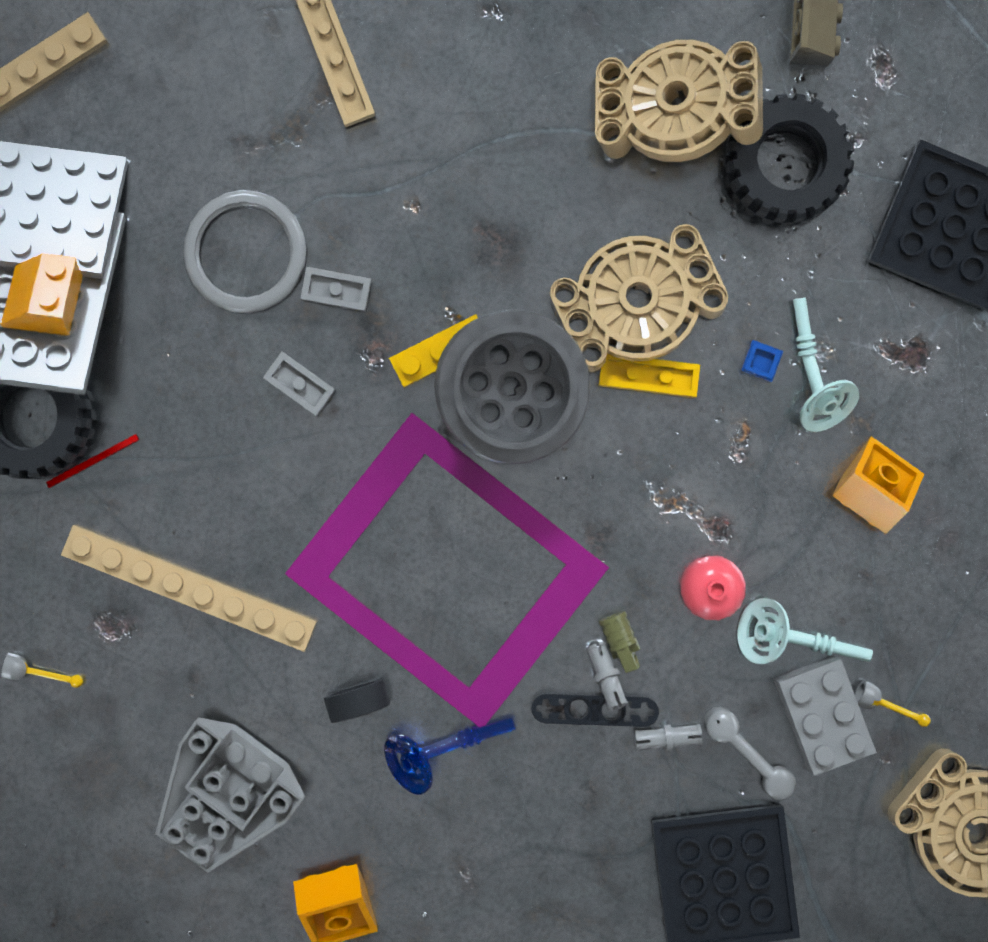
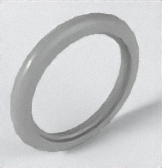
M239 190L224 193L210 200L197 212L190 222L184 238L183 258L189 279L203 298L216 307L230 312L253 313L266 310L278 304L292 292L299 282L305 267L307 248L304 232L297 218L286 205L273 196L258 191ZM241 206L255 207L275 217L283 226L290 245L289 263L280 281L270 290L250 297L233 296L214 286L206 277L199 256L200 241L209 223L220 213L230 208Z

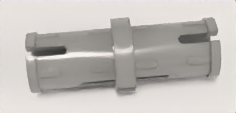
M599 642L598 647L595 643L587 647L586 650L589 653L596 673L594 680L596 684H600L608 711H613L616 709V706L618 709L626 706L628 701L618 679L620 672L618 668H614L606 642Z
M667 724L659 729L634 730L637 751L666 748V751L673 750V747L702 745L700 724L671 727L670 724Z

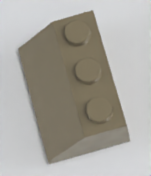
M838 0L793 1L790 63L828 66L834 57L839 55L841 36H836L837 23L840 24L842 20V3H838Z

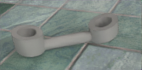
M719 706L707 712L704 717V727L709 736L716 742H729L763 776V789L769 797L775 800H784L793 794L796 788V779L792 772L783 766L772 767L739 734V721L732 711Z

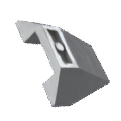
M198 717L178 745L155 834L208 873L284 825L303 801L305 795L289 764L236 724Z

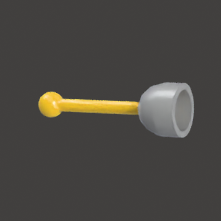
M9 652L5 657L1 672V678L8 680H19L27 673L67 682L74 688H78L83 684V678L80 675H73L71 677L30 668L24 657Z
M863 680L856 689L855 697L861 708L870 710L881 705L916 720L922 727H927L931 722L927 714L919 715L882 699L881 691L872 683Z

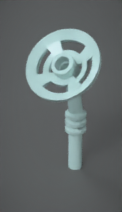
M806 297L793 299L798 329L796 341L800 342L797 345V349H801L798 352V356L802 357L813 394L801 409L800 423L808 431H824L839 424L853 411L859 400V389L853 382L848 380H839L825 386L823 385L815 354L818 352L817 349L813 348L816 346V342L812 341L815 339V335L811 334ZM844 393H848L845 402L843 403V405H842L841 407H839V406L842 404L843 400H844V397H845V394H844ZM830 414V416L824 419L813 420L815 415Z
M760 598L751 602L743 611L738 623L737 638L739 647L743 655L749 661L756 664H769L775 661L783 653L787 642L813 648V652L820 650V654L827 652V655L831 656L834 653L869 663L873 654L871 649L836 641V637L833 636L829 639L828 635L821 637V633L811 635L790 630L786 611L781 604L773 599ZM771 607L779 614L765 612L764 608ZM755 616L758 619L754 630L755 636L749 637L750 624ZM768 618H773L775 623L769 622ZM762 642H769V646H764ZM758 648L761 651L769 652V655L761 656L754 649Z

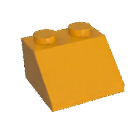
M41 253L15 265L1 321L2 328L69 336L83 278L76 257Z
M871 436L842 475L832 496L845 507L850 508L867 520L870 525L887 534L909 512L924 473Z
M357 864L341 866L336 870L319 875H309L304 879L293 882L297 915L311 942H342L378 932L366 884Z

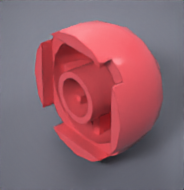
M705 556L695 559L686 567L680 579V593L684 605L692 614L704 620L719 621L730 617L740 608L745 598L746 582L742 571L734 562L722 556Z

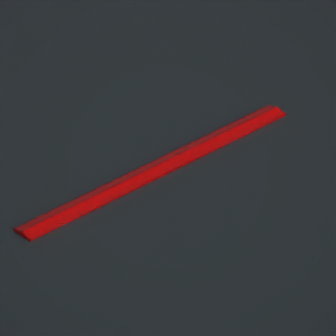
M137 434L47 481L48 488L139 440Z

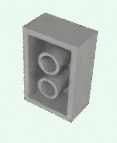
M831 656L773 678L805 766L813 776L876 753L840 658Z

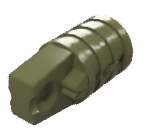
M621 611L599 620V625L602 626V631L610 646L609 650L613 659H620L625 673L639 669L640 663L635 651L640 650L637 638L634 637L626 611Z

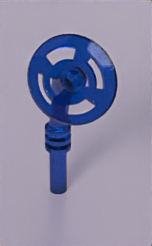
M513 717L478 728L474 725L471 730L468 727L465 728L464 732L458 730V734L420 748L408 736L396 733L388 737L385 742V759L397 782L407 791L421 795L431 788L433 781L428 759L459 747L466 749L467 745L473 747L474 743L479 745L481 740L516 730V724ZM396 752L401 753L400 764ZM413 778L416 779V780H421V779H423V780H424V783H417V782H415V781L412 780V779H413Z

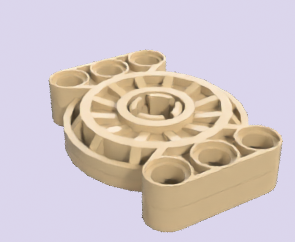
M674 40L647 50L628 69L616 57L606 58L597 66L595 135L604 153L610 158L618 159L624 157L633 146L636 150L652 159L663 162H683L697 159L713 151L726 140L730 133L742 145L753 144L762 136V65L756 47L748 41L735 43L725 55L721 50L708 43L696 40ZM745 60H751L746 65H739L741 62ZM619 76L617 79L609 81L612 77ZM683 90L684 95L687 96L685 101L678 105H670L674 99L679 97L678 91ZM751 90L749 94L745 96H739V94L743 91ZM619 105L615 110L609 111L611 107ZM744 121H752L748 126L739 127ZM619 135L614 141H608L612 136Z
M683 224L673 230L670 243L648 236H628L610 242L600 248L587 261L580 274L578 283L570 278L556 280L550 289V301L561 327L573 337L582 353L591 347L596 348L601 353V357L597 361L590 362L586 360L589 372H595L603 367L606 362L607 353L616 358L629 361H649L665 356L678 348L690 335L697 322L698 315L707 319H714L722 315L728 303V293L700 233L692 225ZM688 237L693 242V246L688 249L680 248L676 244V239ZM600 260L593 274H588L590 269ZM696 265L702 266L706 270L707 275L703 278H695L691 275L689 269ZM634 287L635 290L638 289L643 290L647 294L650 293L651 299L649 304L641 308L630 305L626 299L630 288ZM566 289L571 291L574 297L571 301L564 303L556 298V294L560 290ZM710 294L715 295L720 299L721 305L716 308L708 307L704 303L703 298ZM579 318L583 319L588 326L582 332H575L569 327L570 322ZM689 323L687 329L678 338L676 334L682 324ZM665 343H669L668 346L651 352V349H655L662 346ZM623 349L628 351H643V353H630L623 351Z
M938 749L932 753L892 801L888 808V818L902 832L913 833L916 851L923 866L939 883L953 892L962 895L988 897V782L978 779V777H988V771L967 770L966 761L962 756L949 749ZM950 757L953 758V769L948 773H943V761ZM932 783V794L927 798H921L920 791L922 786ZM904 809H912V818L906 823H900V813ZM972 823L976 825L984 823L986 833L983 839L976 843H970V830L966 828L967 824ZM923 843H925V847L930 855L929 858L925 855ZM942 869L948 874V881L940 877L935 870ZM963 884H965V885H969V886H972V887H977V889H976V888H964V887H961V886H962Z

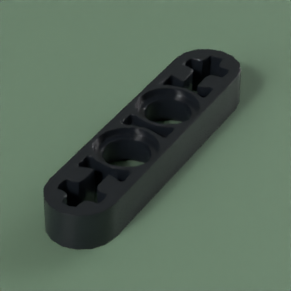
M544 692L536 695L531 703L532 715L537 721L545 724L647 727L654 724L659 716V708L656 702L650 697L642 695H625L627 701H631L630 708L639 709L641 708V703L646 702L647 707L653 709L652 714H647L646 720H641L640 715L637 713H629L630 720H624L626 706L620 708L618 717L614 719L605 718L602 714V706L606 703L603 694ZM543 699H549V703L552 706H560L559 699H566L563 707L565 718H558L560 711L557 710L549 711L546 717L542 716L541 710H536L537 705H542ZM575 700H582L588 706L587 713L582 718H575L569 713V706Z

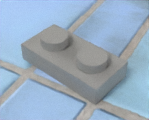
M306 266L300 299L366 312L372 280L371 278Z
M281 351L263 376L265 380L315 416L319 415L336 391L283 351Z

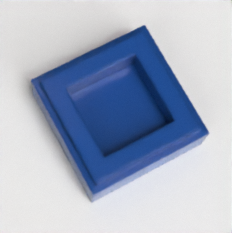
M752 340L740 371L772 382L783 351Z

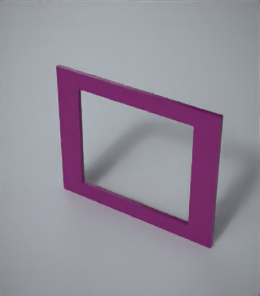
M411 413L286 571L285 575L483 729L609 567L419 417ZM425 454L566 564L470 687L329 577Z

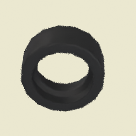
M382 679L346 688L323 698L331 723L357 718L390 705Z

